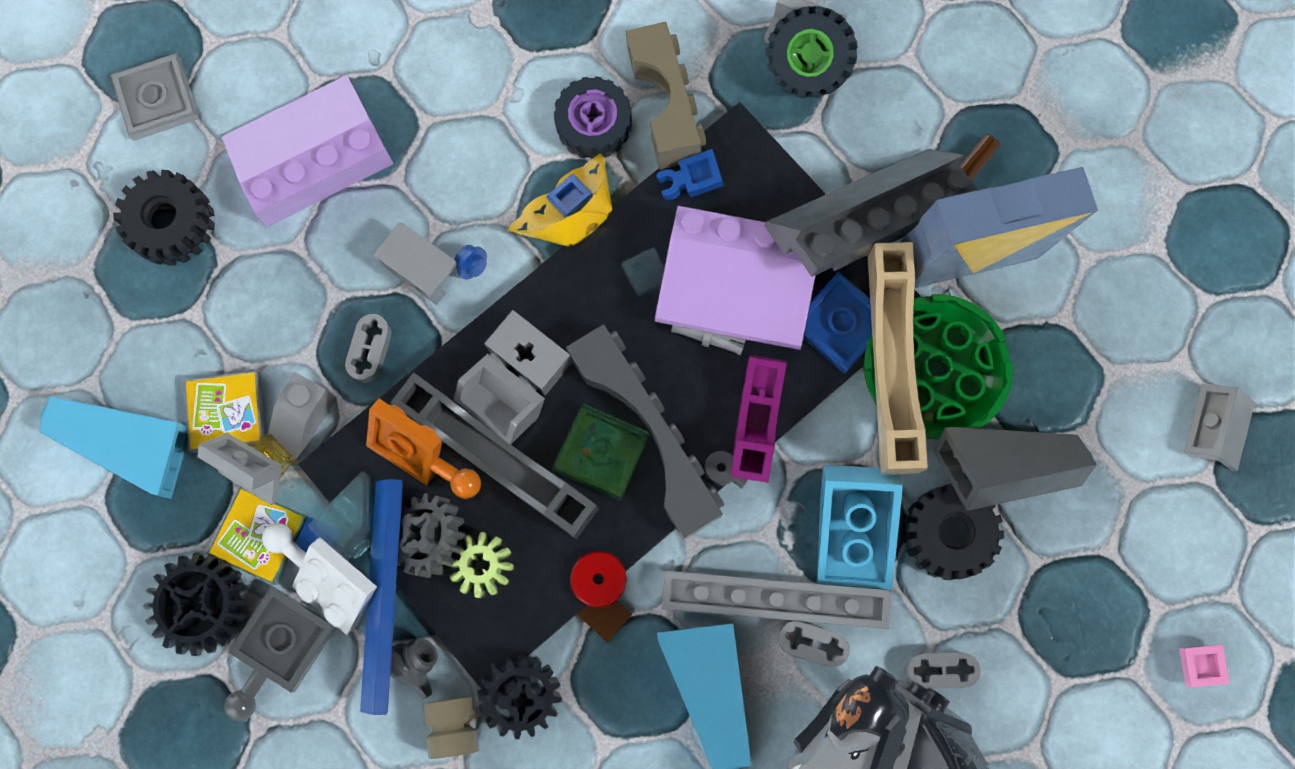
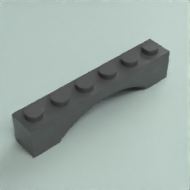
M603 324L566 347L567 353L570 354L573 364L586 385L602 390L622 401L639 416L651 432L660 451L665 470L666 493L664 510L683 541L720 519L723 515L720 510L724 506L723 500L713 486L707 489L700 476L705 473L694 455L686 456L680 446L685 442L674 423L668 426L661 416V413L665 411L662 403L654 392L649 395L641 384L645 377L635 361L629 364L625 359L622 351L626 350V347L617 332L609 333Z
M414 372L390 402L392 405L401 408L410 419L419 425H426L432 428L438 437L442 439L443 443L576 540L599 510L597 505L518 449L509 445L500 436Z

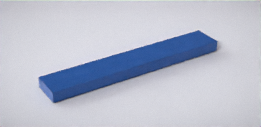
M395 479L376 481L369 580L377 588L367 606L360 712L371 715H387L389 704L403 487L402 480Z

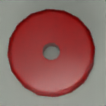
M594 551L578 559L572 568L570 581L577 599L587 606L602 608L610 606L620 599L625 591L627 577L625 568L618 558L608 552ZM597 574H601L604 577V582L600 585L595 584L593 580Z

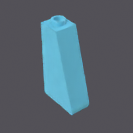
M52 396L49 397L48 404L43 408L40 415V433L150 494L172 499L188 441L187 426L178 422Z
M725 624L657 633L660 647L712 769H743V767L752 766L734 625Z

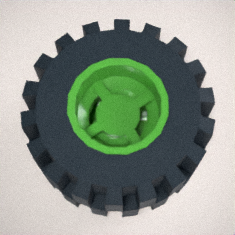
M820 6L801 7L786 14L787 16L779 20L775 25L774 31L770 33L768 41H770L769 47L766 48V56L769 58L767 66L769 72L772 71L775 76L773 78L777 85L781 84L787 93L797 94V97L820 98L823 95H829L850 77L858 57V43L852 26L847 23L841 14L839 15L830 8Z

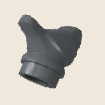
M417 639L407 644L399 643L393 645L390 676L403 684L415 688L423 699L428 698L432 694V689L427 680V673L432 670L438 660L435 647L426 639Z

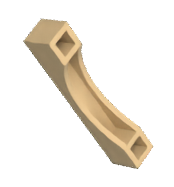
M913 242L875 243L868 255L880 470L881 475L919 474L928 468L926 434L918 399L914 363L913 306L915 269Z

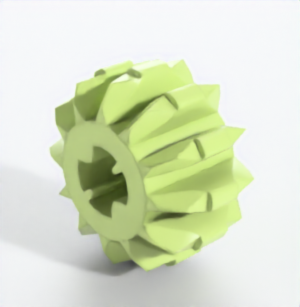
M484 532L479 534L477 545L470 535L465 536L464 541L468 548L464 550L460 547L462 549L461 553H457L461 555L460 560L453 559L454 564L452 567L460 568V571L450 576L451 581L458 582L465 578L460 591L466 594L474 585V596L476 598H482L484 585H486L491 595L497 594V588L494 584L495 580L503 585L509 583L506 577L500 575L501 570L511 571L514 568V565L511 563L501 562L502 559L511 554L510 549L504 548L496 552L502 540L495 537L487 546L488 537ZM483 555L484 560L490 562L489 569H483V575H479L478 570L472 568L473 561H479L478 556Z

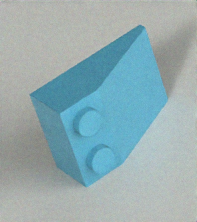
M823 465L820 494L817 584L892 590L903 489L899 474L881 475L880 468Z

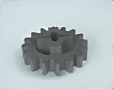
M425 493L422 499L417 497L411 498L412 507L404 505L401 507L404 516L400 519L397 566L404 567L405 573L424 578H430L431 574L441 575L443 574L442 565L453 566L452 553H461L462 549L456 544L457 540L465 538V533L458 531V527L464 523V518L455 516L459 508L456 505L449 504V499Z

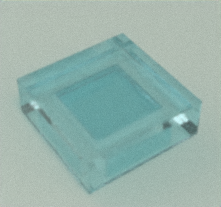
M654 247L622 263V268L637 297L662 285L665 268Z

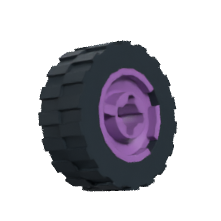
M587 76L579 81L569 83L570 86L560 92L561 96L555 102L554 121L561 143L565 144L567 150L572 154L576 153L584 159L585 157L592 159L600 153L606 158L611 156V153L618 152L622 148V144L627 142L629 131L632 128L630 101L628 96L624 95V90L620 86L617 87L613 81L609 79L604 80L598 76H595V78H588ZM590 114L598 115L594 122H589L588 116Z

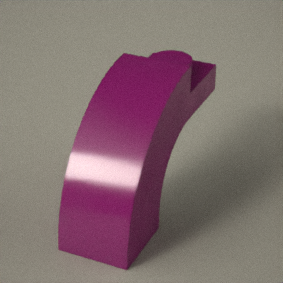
M749 355L735 435L731 477L769 483L775 449L777 416L787 364L785 360Z

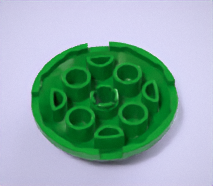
M931 294V296L915 298L913 306L914 363L918 399L926 439L939 440L944 429L948 427L980 429L986 425L1004 405L1013 380V361L1011 362L1006 345L1007 339L999 325L977 305L965 299L945 294ZM871 333L864 354V375L868 391L877 406L873 336ZM936 361L941 364L944 370L943 376H932L928 369V362Z

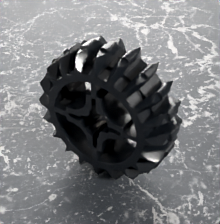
M194 553L191 560L188 556L182 555L178 557L177 565L174 563L164 565L167 576L162 574L153 576L159 586L158 588H148L146 590L147 594L154 596L153 602L145 603L143 607L146 610H153L154 615L149 616L145 622L148 625H158L153 631L152 636L154 638L164 637L162 643L164 648L175 646V652L179 655H184L189 650L191 656H200L203 649L207 653H215L217 643L221 646L230 644L227 632L233 635H238L241 632L235 622L236 620L246 621L248 617L245 613L239 612L240 606H248L251 602L249 599L240 598V594L248 590L247 584H235L242 574L236 570L229 572L231 569L230 562L223 560L219 563L218 557L209 554L205 559L202 553ZM200 573L209 575L204 582H199L194 589L181 586L187 578ZM220 590L223 596L222 610L218 607L216 603L217 595L220 592ZM190 597L201 598L199 603H202L201 609L204 611H194L193 608L196 606H193L194 600ZM173 599L178 606L175 617L172 612ZM201 619L215 624L211 629L197 636L186 633L190 626H195Z

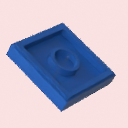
M838 271L810 302L803 339L846 374L865 352L872 333L870 298Z

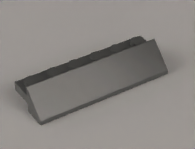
M926 149L767 221L764 226L783 253L786 255L793 251L811 277L830 268L836 271L870 254L875 243H893L905 237L907 233L919 224L921 217L936 200L978 191V189L958 164L964 155Z

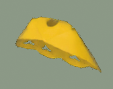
M602 153L590 159L583 167L573 169L564 175L556 185L557 187L571 174H574L594 194L581 211L564 218L546 197L548 194H545L531 201L524 208L521 216L506 230L564 246L575 245L590 235L607 219L612 211L605 159ZM597 164H599L597 174H589V172L595 169ZM546 205L543 215L540 213H534L537 210H541L542 206ZM527 223V230L517 231V229L522 228Z

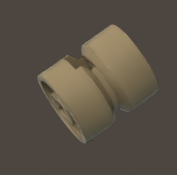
M473 696L423 703L425 725L432 728V732L426 737L429 759L453 757L479 751L477 729L470 726V722L475 718Z

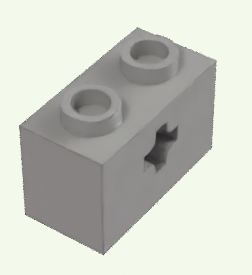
M514 310L511 311L485 342V346L491 353L490 356L506 369L509 367L519 375V379L533 390H538L544 396H546L572 364L570 354ZM522 351L527 354L532 352L534 359L532 361L528 359L522 361L519 354Z

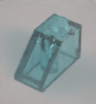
M362 471L307 526L318 538L324 540L346 560H349L351 557L354 559L358 558L371 544L368 539L372 536L375 480Z

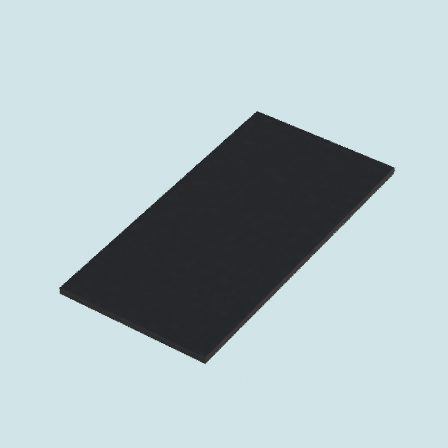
M739 102L704 131L706 145L701 146V153L713 149L723 179V187L694 197H690L687 189H684L677 198L665 200L661 191L671 188L673 181L660 183L657 174L663 170L677 172L681 168L680 165L661 170L658 168L614 204L607 219L590 235L575 245L563 246L378 399L392 405L390 402L414 372L456 403L454 396L458 380L484 356L491 354L486 348L485 342L511 311L514 310L566 352L568 345L603 324L609 333L616 331L626 347V350L622 351L625 359L629 364L633 361L636 362L645 377V380L641 382L648 395L652 392L657 395L665 409L661 413L664 421L668 426L672 423L675 424L685 441L680 445L687 457L694 455L702 469L706 458L715 451H726L733 455L749 355L785 360L787 364L777 416L776 443L864 367L865 352L844 374L805 339L802 340L800 350L747 339L743 344L730 339L744 345L741 355H737V353L711 344L709 347L701 345L702 341L678 333H672L673 325L655 322L671 234L678 206L767 222L826 194L745 106ZM868 255L836 271L830 268L815 275L810 302L838 271L870 298ZM914 289V299L921 297ZM522 351L519 354L522 361L524 359L529 361L534 359L532 352L527 354ZM573 362L546 396L536 390L538 394L545 398L539 417L511 445L597 505L599 510L577 540L443 442L439 454L441 459L458 470L468 468L474 470L479 475L481 487L474 497L468 499L459 498L453 493L450 482L438 474L426 486L368 448L366 442L369 410L376 401L298 464L370 553L376 481L387 479L402 480L401 507L403 505L412 507L411 498L417 497L422 499L425 493L447 498L450 500L449 504L456 505L459 508L455 516L464 518V523L458 527L459 532L465 533V536L470 535L476 545L478 544L479 534L484 532L488 537L487 546L495 537L502 540L496 552L504 548L510 549L511 554L502 559L501 562L511 563L514 565V568L511 571L501 570L500 575L509 580V583L503 585L495 580L494 584L498 592L495 595H491L486 585H484L482 598L474 596V585L466 594L460 591L465 578L458 582L451 581L450 576L460 571V568L442 565L443 574H431L430 578L407 574L404 572V567L397 566V587L480 689H486L481 681L482 675L492 677L494 674L490 666L492 663L497 664L501 668L505 665L504 656L506 655L511 658L512 662H517L520 653H524L527 658L587 606L577 599L571 587L570 577L572 568L579 558L589 552H608L620 560L627 572L676 529L664 510L666 493L665 470L660 451L651 432L639 416L622 401L602 390L587 386ZM509 367L507 368V369H508L510 372H512L515 376L519 377V375H517V374H516L514 371H512ZM582 410L646 438L620 499L555 471V467ZM721 464L717 465V470L724 472L725 467ZM705 474L700 476L707 489L713 486L719 492L726 486L712 484ZM464 538L457 540V546L462 547L464 550L468 548ZM453 552L451 558L460 560L461 555ZM483 555L478 556L479 561H473L472 568L478 570L479 575H483V569L488 570L490 562L484 560ZM595 575L594 583L597 585L604 582L603 575Z

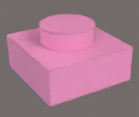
M1223 645L1179 648L1186 687L1230 684Z

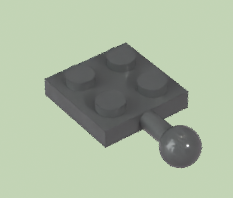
M270 587L228 652L252 667L254 671L241 690L232 692L226 698L224 703L226 715L234 721H244L250 718L256 708L254 697L267 678L290 693L295 692L336 627L276 587Z

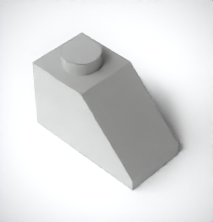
M294 372L275 402L266 442L299 460L337 397L323 387Z

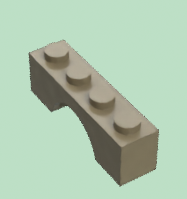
M667 22L625 31L627 51L635 79L656 84L669 98V103L665 110L650 122L651 140L659 169L678 166L679 160L701 153V146L706 145V138L702 124L696 125L693 115H697L693 93L687 95L685 85L689 84L685 64H678L676 56L680 55L677 35H670Z

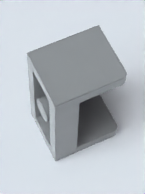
M489 354L484 356L458 380L454 396L456 403L509 445L538 419L545 399Z

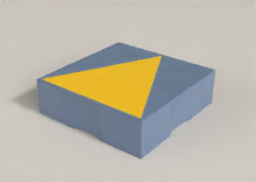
M1079 167L1009 185L938 199L921 217L919 224L907 233L900 243L913 242L914 288L1036 260L1097 212L1098 208L1084 167Z

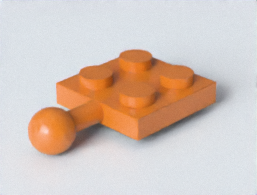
M381 399L374 403L369 410L366 442L368 448L426 486L438 474L450 482L453 493L459 498H472L479 492L481 480L474 470L468 468L458 470L439 457L442 439L438 437L432 428L426 425H419L407 417L405 412L396 405H389Z

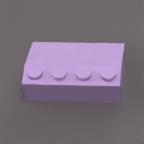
M347 75L221 136L238 181L255 215L267 227L393 165L386 148Z
M678 206L655 322L800 350L815 276L811 277L793 251L786 255L783 253L765 228L766 222Z

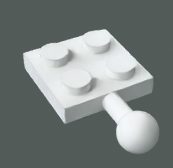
M281 523L268 526L262 535L264 547L272 553H283L300 568L292 588L303 601L312 604L320 611L328 623L338 627L348 635L357 627L377 586L321 538L313 542L307 552H305L293 542V533L288 526Z

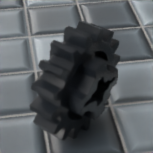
M524 653L519 654L517 662H512L511 658L506 655L504 656L505 665L500 668L495 663L490 665L494 673L492 677L485 675L481 677V681L486 689L477 690L478 699L483 702L478 706L481 716H487L485 720L490 729L498 725L497 730L502 737L509 730H512L515 740H519L521 732L527 730L528 734L534 737L535 726L539 724L542 728L547 729L549 727L545 720L547 715L557 717L558 715L556 708L552 704L562 702L560 693L555 691L561 686L557 677H551L554 672L549 664L541 668L542 662L538 656H535L528 663ZM530 675L538 678L543 683V687H540L539 684H532ZM522 687H523V689H524V691H525L526 694H521V695H520L519 700H517V706H516V703H515L514 699H516V698L519 697V694H520V692H522ZM495 705H499L500 709H507L509 717L501 714Z

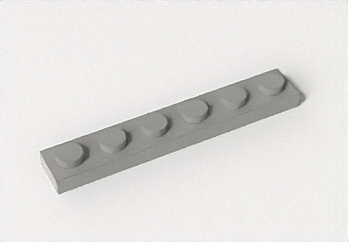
M665 571L662 609L889 629L891 591Z

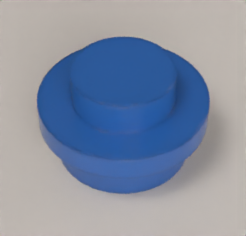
M466 245L461 248L454 258L457 263L455 267L457 274L465 280L482 274L487 265L486 251L479 246L474 247L473 245Z

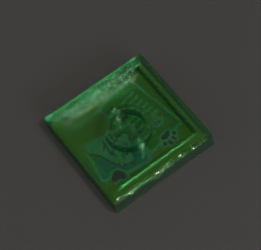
M583 403L553 465L552 471L621 501L650 432Z

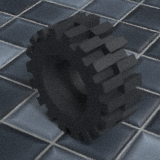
M161 169V176H159L152 170L146 172L148 177L146 180H143L138 175L132 179L136 184L132 189L125 185L121 190L126 195L125 199L117 198L115 206L121 210V212H113L114 221L120 225L115 228L118 235L124 238L122 241L140 256L158 265H161L162 261L168 266L176 265V258L183 263L190 261L191 259L188 256L190 252H194L198 256L203 251L199 244L202 241L208 244L211 240V237L206 233L207 229L214 230L215 223L209 218L215 216L214 209L208 204L210 201L207 196L190 179L188 180L178 172L174 175L170 170ZM172 205L176 209L174 221L166 228H154L151 223L154 212L161 206Z
M952 484L936 487L920 496L909 508L908 512L910 513L908 517L904 518L903 526L906 527V533L902 534L903 542H907L909 549L906 551L909 557L913 556L916 559L915 565L920 570H927L928 575L934 578L941 577L943 580H960L982 573L984 568L990 567L995 562L993 557L1000 554L1002 546H999L998 543L999 540L1004 539V530H999L998 525L1003 522L1001 514L995 516L992 509L996 505L966 511ZM946 518H958L966 525L968 535L962 545L952 547L942 541L939 528Z

